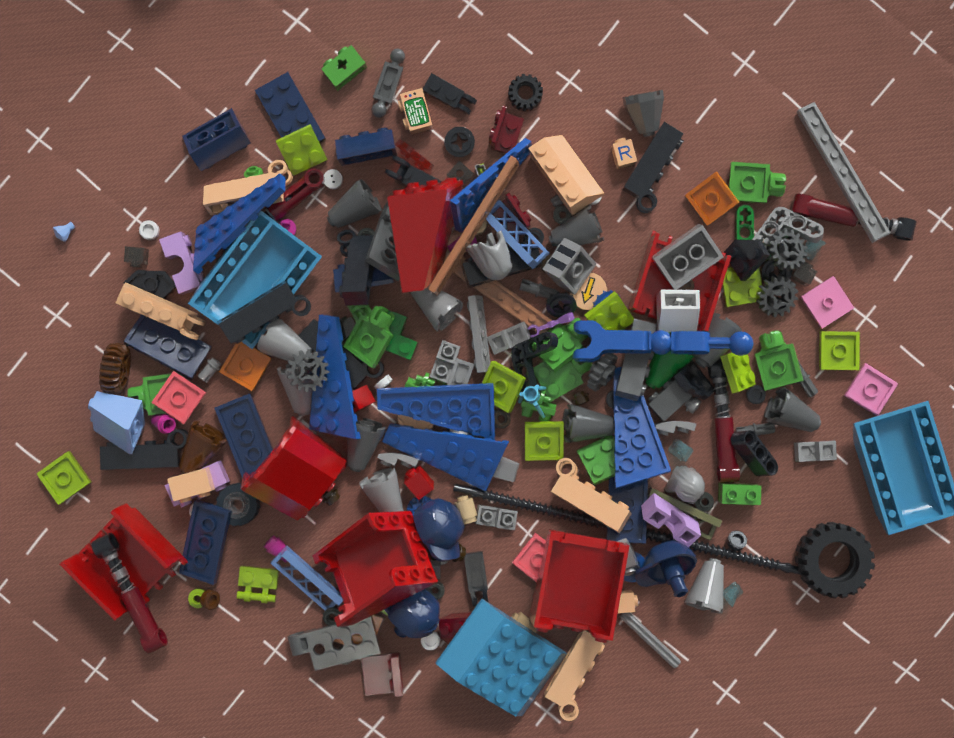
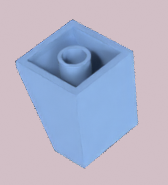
M97 391L94 398H91L88 404V409L91 411L90 421L93 423L94 431L128 454H132L145 426L142 400Z

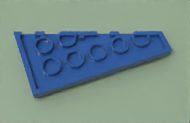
M524 138L450 200L455 230L462 233L467 227L510 156L515 157L520 166L530 155L528 149L532 146L530 140Z
M282 174L270 178L266 183L255 188L251 193L241 197L236 203L226 207L224 211L214 215L210 220L196 228L194 272L200 274L203 271L202 266L207 261L211 263L221 248L226 249L246 230L245 225L250 220L255 221L264 206L270 207L285 192L286 178Z
M322 314L319 315L316 351L318 352L317 357H325L322 362L328 363V366L324 368L329 373L324 374L327 381H321L323 386L316 385V391L312 390L309 429L352 439H361L360 432H357L356 428L357 414H354L352 405L354 397L349 371H346L345 361L347 357L346 353H343L342 348L343 335L340 318ZM320 366L317 368V374H316V375H317L318 377H319V374H320Z
M621 367L615 369L613 376L615 489L671 472L644 395L640 396L638 401L615 396Z
M493 383L377 389L378 410L412 417L415 420L430 422V424L495 440Z
M393 423L388 426L382 441L484 491L487 490L509 443L506 440L495 441L492 438L486 437L482 439L475 438L472 435L446 431L435 432L432 429H415L413 426Z

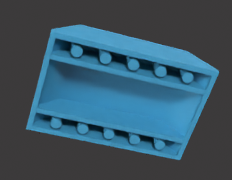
M260 211L259 217L255 221L250 220L245 225L246 230L229 245L201 282L188 304L219 325L217 321L283 281L288 284L294 294L322 256L264 212ZM269 321L262 325L263 328L258 332L252 333L251 331L246 334V339L241 342L253 349L261 335H264L267 331L265 328Z
M929 401L853 423L855 449L876 516L887 535L954 515V482Z
M481 599L438 658L436 665L458 683L518 717L523 716L567 653Z

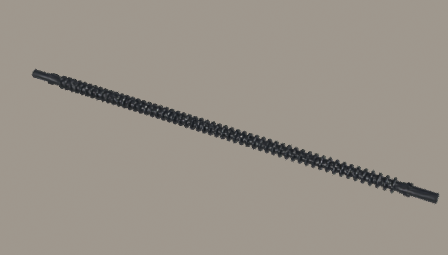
M454 485L453 491L471 495V497L483 498V501L485 499H488V502L493 500L494 503L499 502L500 505L501 503H504L505 506L509 504L510 507L514 505L516 509L518 507H521V510L526 508V511L530 509L531 512L537 511V514L542 512V515L547 513L548 516L553 515L554 518L558 516L559 519L563 517L564 520L569 519L570 522L574 520L575 523L579 521L580 524L583 522L585 525L591 524V527L596 525V528L599 526L602 529L607 528L605 524L590 515L586 516L584 512L582 514H579V511L574 513V510L569 512L568 509L563 510L562 507L560 509L557 506L553 508L552 505L547 506L546 503L541 505V502L537 504L536 501L531 502L530 499L525 501V498L520 500V497L516 499L514 496L509 497V494L504 496L501 493L499 495L498 492L493 493L492 490L487 492V490L483 491L476 487ZM649 528L646 529V540L650 538V541L654 539L656 542L661 541V543L675 540L670 533L666 535L665 532L661 534L660 531L655 532L654 529L652 531H649ZM698 540L689 547L694 552L696 550H699V553L704 551V554L708 552L710 556L712 554H715V557L720 555L721 558L725 556L726 559L731 558L732 561L734 559L737 562L741 560L742 563L747 562L748 565L751 563L753 566L758 564V567L763 566L764 569L769 567V570L774 568L775 571L781 570L785 573L801 575L798 572V566L791 565V563H781L779 560L774 561L773 558L769 560L766 557L764 559L763 556L758 557L757 554L752 556V553L747 555V552L742 553L741 550L738 552L731 551L730 548L725 549L724 546L722 548L719 545L715 547L714 544L710 546L709 543L704 544L703 541L698 543Z

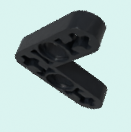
M543 332L513 346L511 357L514 372L523 376V367L525 366L527 370L524 377L528 381L524 382L520 392H523L528 386L535 387L537 385L532 359L557 347L558 337L555 333ZM534 342L537 345V349L535 352H533L532 345Z

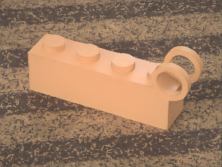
M275 160L269 165V173L204 186L203 205L210 215H216L224 211L226 207L236 203L241 197L251 193L255 188L266 183L270 178H274L278 174H288L289 177L285 181V186L291 183L293 176L287 170V165L283 160ZM283 165V169L276 173L272 172L274 166ZM284 193L274 203L283 202Z
M126 282L116 301V304L177 329L184 336L194 340H198L199 335L191 331L193 324L204 326L206 323L203 319L197 317L198 313Z
M569 458L560 459L556 465V471L560 477L551 492L620 534L632 514L628 510L629 506L621 501L618 504L611 500L612 496L604 491L601 494L595 491L596 487L587 481L585 484L578 481L580 477L577 476V465ZM566 464H571V472L568 474H563V466Z
M588 630L579 632L544 692L546 698L558 704L560 716L566 721H572L577 718L579 709L574 700V693L577 687L579 689L582 687L586 672H590L595 664L594 658L597 654L600 655L605 647L602 642L595 641V638L592 637ZM568 704L573 705L574 710L571 713H565L562 711L564 706Z

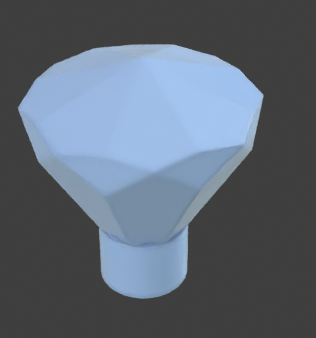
M72 222L64 226L53 227L56 238L63 242L67 241L70 232L75 229Z

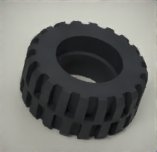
M827 522V524L821 523L816 525L817 528L815 529L810 528L807 531L808 535L801 537V545L796 547L798 556H795V562L798 563L799 568L797 569L802 576V581L812 590L830 598H847L848 594H857L858 588L863 589L866 586L864 583L866 579H871L870 569L875 567V563L871 562V559H874L875 556L874 552L870 551L872 547L870 542L865 540V536L861 532L856 531L855 528L841 523ZM832 542H840L847 546L849 550L850 563L843 574L830 578L820 571L819 556L825 546Z

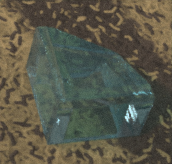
M823 240L817 243L807 241L804 245L808 246L804 250L808 254L806 258L812 261L821 246L825 245L826 242Z
M675 439L668 448V451L681 461L686 462L693 449L681 440Z
M733 582L724 589L723 598L733 607L736 599L743 594V590L739 584Z

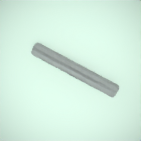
M630 612L621 613L620 618L673 668H676L681 663L680 659Z

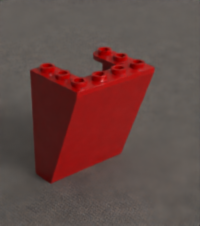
M456 177L447 178L441 181V183H438V180L426 181V185L420 186L419 182L408 183L407 187L395 190L393 195L387 197L402 293L426 289L444 264L454 223L450 200L461 192L463 180L457 181Z
M411 511L368 513L312 555L315 564L320 562L327 564L328 567L325 568V572H333L344 604L338 609L339 612L343 611V614L334 618L337 627L354 625L438 582L428 553L416 529Z
M548 530L529 613V619L533 626L536 627V630L548 633V630H552L553 627L563 629L566 626L571 627V630L575 632L588 630L592 637L595 638V641L607 643V640L613 641L630 545L623 542Z

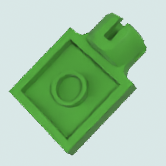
M731 162L729 189L739 202L766 204L769 196H783L785 193L786 185H784V182H786V175L771 172L770 164Z
M375 306L369 316L361 314L343 346L371 368L377 366L394 336L390 333L389 327L395 315L392 312L388 314L389 310L382 306Z
M575 318L567 325L556 324V326L547 331L557 335L558 345L554 350L538 357L554 373L573 359L575 350L584 348L581 343L589 336L578 334L573 328L576 321H582L580 318ZM535 342L532 345L533 352L537 349Z
M771 331L770 334L764 333L760 335L759 340L762 349L759 353L755 354L764 390L767 391L804 381L794 344H786L781 331Z
M572 359L556 373L544 362L533 368L540 385L546 387V395L551 397V401L583 384L582 375L588 372L593 364L591 362L580 364V362Z
M172 373L143 377V384L129 388L127 397L138 396V400H142L143 409L147 410L148 416L166 413L151 402Z
M612 436L604 437L577 450V454L593 485H597L615 476L614 438Z

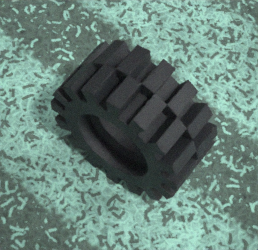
M522 74V76L519 77L518 75L515 80L511 81L508 95L513 107L516 106L518 110L523 109V111L529 109L530 111L538 106L542 99L543 87H541V82H538L537 77L533 78L531 74H528V76ZM522 86H529L533 90V95L530 99L524 100L518 95V90Z

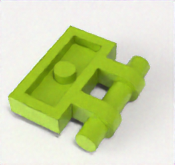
M240 566L238 586L246 587L245 592H237V599H244L245 602L254 600L265 604L268 602L275 603L276 595L269 594V590L277 589L279 570ZM252 587L263 588L262 593H252Z

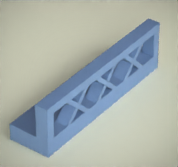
M498 200L486 220L497 232L502 231L505 241L534 269L550 253L516 216ZM501 206L504 210V218H495L493 213ZM507 221L516 222V231H507ZM520 234L528 235V244L519 243ZM531 248H540L543 251L535 260L531 256Z
M287 545L271 561V564L322 609L326 610L327 608L334 607L336 604L339 606L343 602L340 591ZM283 557L290 563V567H282L277 562ZM293 570L301 572L305 579L294 578ZM307 582H312L319 588V591H309L307 589ZM326 594L333 601L327 606L321 601V595Z

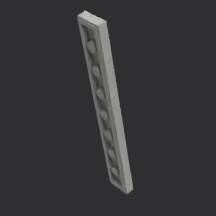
M815 102L798 109L796 113L870 241L874 243L891 234Z

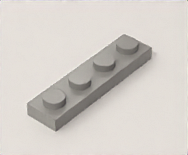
M468 296L467 309L470 312L471 318L469 326L473 335L472 348L475 351L474 366L477 369V373L487 372L490 365V354L483 296Z

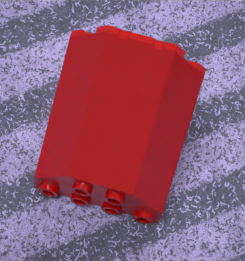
M292 415L290 427L258 469L251 474L247 472L243 474L241 490L298 521L301 517L304 518L313 506L317 507L323 500L322 495L325 491H331L335 485V479L346 468L347 459Z

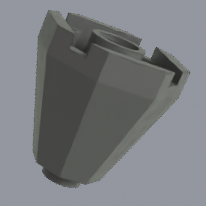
M663 90L622 97L624 107L638 133L643 134L644 137L655 135L654 131H658L664 101Z

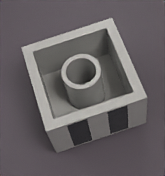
M564 238L557 246L551 258L546 262L543 270L559 287L575 295L596 266V262L582 246Z

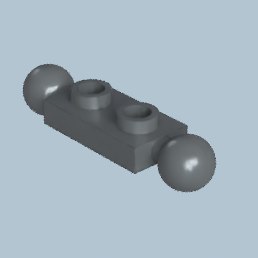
M399 48L391 51V63L385 61L373 95V99L378 100V103L372 106L371 111L377 118L385 116L387 112L385 103L392 105L404 70L403 67L398 66L405 60V53Z

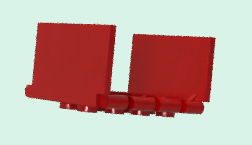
M652 230L628 310L645 315L646 309H649L648 317L657 320L656 295L660 290L674 289L660 272L652 257L669 245L673 237L668 236L667 242L658 240L660 234ZM722 252L724 257L692 279L694 282L693 290H699L700 313L697 331L708 332L731 259V256H725L726 253Z
M127 503L110 512L114 517L79 553L59 564L114 620H117L128 611L120 597L122 590L118 587V582H115L109 565L104 562L103 558H98L93 552L91 544L94 540L106 535V533L114 534L119 542L118 558L122 560V566H125L128 575H130L129 579L131 583H134L133 586H138L146 604L150 601L146 594L153 587L157 590L163 588L159 580L166 573L171 577L176 575L172 567L178 561L182 565L188 563L186 558L135 507L131 508Z

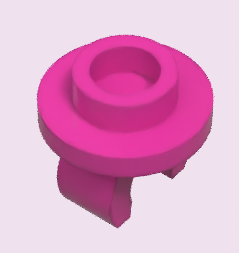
M284 219L279 222L282 227L295 235L297 228L293 221Z

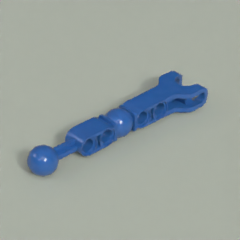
M593 320L576 321L573 327L576 333L588 335L591 338V344L587 348L574 351L573 359L577 362H596L605 353L645 354L651 353V351L659 355L670 351L671 354L702 355L709 354L710 349H730L735 355L743 356L750 353L754 345L753 338L743 331L735 332L730 338L710 337V333L704 331H671V334H669L667 331L659 330L651 334V331L605 330L599 323Z

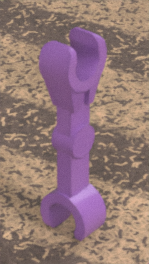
M569 312L557 320L549 321L547 324L539 327L532 324L527 330L536 328L537 333L530 336L534 337L539 335L543 329L554 327L559 323L573 321L575 317L573 312Z

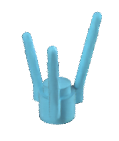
M539 385L526 387L523 392L519 393L518 403L525 399L528 403L535 406L542 418H545L538 401L540 399L539 390H546V387Z

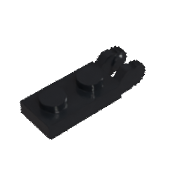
M432 73L423 87V92L467 115L471 113V110L459 104L461 99L474 105L477 102L475 98L466 94L463 90Z
M483 551L466 553L464 560L469 593L471 592L472 606L474 607L477 606V597L475 595L477 591H483L482 598L488 602V585Z

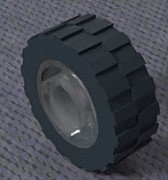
M241 483L225 487L216 499V506L232 511L229 523L232 526H243L251 522L258 515L261 508L260 500L241 490ZM236 499L242 502L241 509L235 507Z

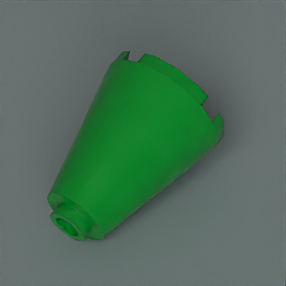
M671 351L663 355L654 353L648 366L650 371L648 378H645V383L652 389H655V387L661 388L692 361L694 355L671 354Z

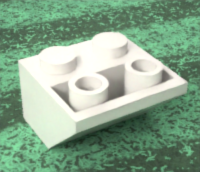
M660 290L656 295L657 331L663 330L671 333V331H697L700 313L699 290Z

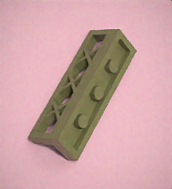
M649 487L647 499L655 493L676 508L684 511V513L691 514L693 519L697 520L696 517L701 519L698 521L699 524L705 521L712 524L708 535L700 530L701 536L711 540L716 527H720L722 520L654 488Z

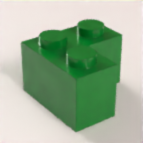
M389 310L388 314L392 312L395 315L389 327L390 333L394 336L386 351L412 361L418 342L401 336L408 318Z

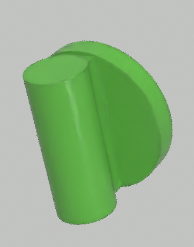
M251 166L244 172V177L247 178L264 173L262 168Z

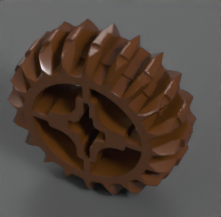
M110 343L106 347L100 363L99 384L104 393L116 395L121 394L125 390L127 381H129L131 353L127 345Z

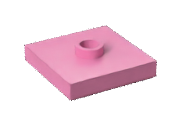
M834 276L800 297L820 329H823L854 309Z
M864 363L844 396L875 416H878L898 383Z

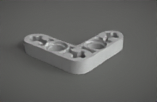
M777 207L772 211L752 240L762 242L764 238V247L766 250H769L770 248L766 246V243L770 242L769 237L774 235V233L768 234L765 230L772 227L776 232L787 228L788 231L793 229L795 235L800 233L801 238L817 243L823 238L824 228L819 223L785 207ZM784 215V217H780L777 224V216ZM796 221H799L803 224V226L800 228H795L792 226V224Z

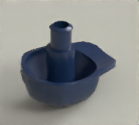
M437 498L425 501L417 508L413 515L420 539L427 546L431 555L438 561L443 562L459 558L460 549L458 541L465 529L460 511L454 504Z
M676 540L658 544L647 553L643 567L634 572L636 582L641 587L667 583L671 585L674 597H683L689 591L684 579L695 568L697 563L696 555L689 547Z
M426 589L384 609L388 614L389 620L395 625L394 632L402 638L427 637L436 630L440 621L439 602Z

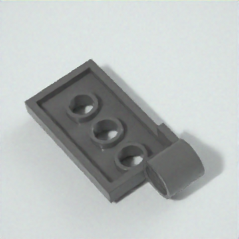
M387 201L382 209L365 262L399 281V269Z
M371 616L354 625L337 627L336 624L287 636L292 656L310 652L315 671L381 653ZM352 635H361L362 642L355 644L352 641ZM335 639L343 641L344 646L341 649L333 646ZM322 644L325 647V652L322 654L316 653L314 646Z

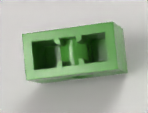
M350 45L348 48H342L334 59H328L321 69L338 91L365 70L367 65L353 46ZM341 64H343L344 66L346 65L347 68H346V69L340 68V65H341Z
M718 483V502L721 504L761 505V485Z

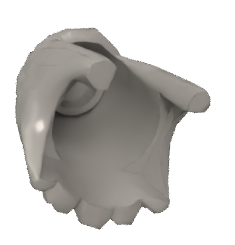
M501 230L496 233L499 240L497 244L491 232L487 234L486 245L478 242L466 247L480 271L491 280L505 278L512 269L509 250Z
M676 466L664 490L667 493L676 492L682 501L687 504H694L703 496L705 482L696 469L687 466Z

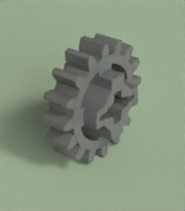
M784 228L769 237L770 242L766 243V246L770 248L767 251L771 254V257L768 260L775 261L774 267L780 265L781 271L784 269L790 271L800 267L805 262L803 258L807 257L808 254L804 250L808 246H803L805 239H799L800 233L794 235L793 229L788 231L787 228Z
M778 275L777 278L771 276V281L765 279V286L760 285L759 288L762 290L756 293L760 297L756 300L760 304L759 308L768 316L771 314L773 317H776L777 314L784 316V311L790 313L789 307H795L796 305L793 301L798 300V297L795 296L799 292L794 288L796 284L788 277L784 278L781 275Z
M307 349L306 354H304L300 350L299 356L293 354L294 360L287 361L291 367L285 369L290 372V375L286 377L287 379H293L290 383L292 386L298 384L297 390L299 391L302 387H304L305 392H308L309 388L316 391V385L322 387L321 381H327L324 374H328L329 371L325 370L324 367L328 366V363L322 362L325 358L324 356L317 357V351L311 354V350ZM313 358L314 360H312L311 362H305L302 359ZM297 365L298 373L295 376V366ZM305 366L308 368L311 367L310 375L303 374L305 372ZM320 366V374H319V377H318V376L316 375V374H317V368ZM310 379L312 383L304 384L301 381Z
M605 353L604 356L593 363L588 375L590 379L587 381V386L596 392L600 387L606 386L613 378L617 368L615 364L618 359L615 354Z

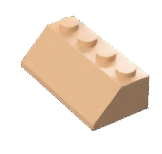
M563 135L545 137L528 148L532 160L571 215H574L604 195L602 189Z

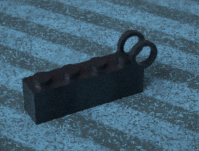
M663 122L622 189L637 199L636 208L644 214L650 213L657 205V197L652 193L654 190L651 188L654 181L659 182L664 174L661 172L664 165L668 167L673 159L671 155L673 150H678L684 141L681 139L684 133L666 122ZM642 198H649L652 206L650 208L643 207L641 204Z
M393 155L392 160L400 164L397 173L388 169L384 172L393 178L396 183L407 187L408 183L419 182V186L426 185V181L438 180V183H441V180L411 166L410 163Z
M530 228L529 231L536 235L542 244L544 241L543 232L539 228ZM527 234L524 235L523 242L520 244H528ZM508 246L512 269L506 277L532 270L515 250ZM531 248V256L535 260L540 255L538 248ZM472 257L464 260L465 263H462L461 268L468 288L495 281L487 278L480 271ZM541 261L535 268L541 267L543 262Z
M343 230L337 235V241L341 245L340 252L343 256L347 257L344 259L345 272H342L343 286L339 288L340 298H343L345 306L369 305L374 267L365 262L374 235L356 236L352 230ZM344 235L353 236L352 239L348 241L341 240V237Z
M283 281L217 322L230 343L235 342L238 344L246 339V334L251 331L252 333L258 332L263 328L262 325L264 323L276 321L279 318V314L284 311L286 313L293 311L297 316L307 315L311 310V303L303 295L294 296L288 284ZM298 300L306 302V307L302 311H297L294 308Z
M313 319L298 335L314 351H316L318 321ZM342 345L343 353H346L347 357L345 361L346 371H349L351 386L354 389L367 376L378 378L383 374L384 365L380 360L378 362L380 371L376 375H372L368 371V365L362 360L359 361L353 353Z
M185 429L173 430L168 434L167 440H164V444H156V440L144 441V445L136 444L132 454H128L112 442H106V446L100 447V470L179 467L182 457L181 448L185 446L188 431ZM178 432L184 438L181 445L177 444L174 439Z

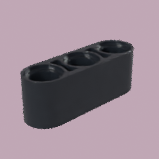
M738 431L732 434V446L754 475L758 477L773 476L777 473L778 464L754 431Z

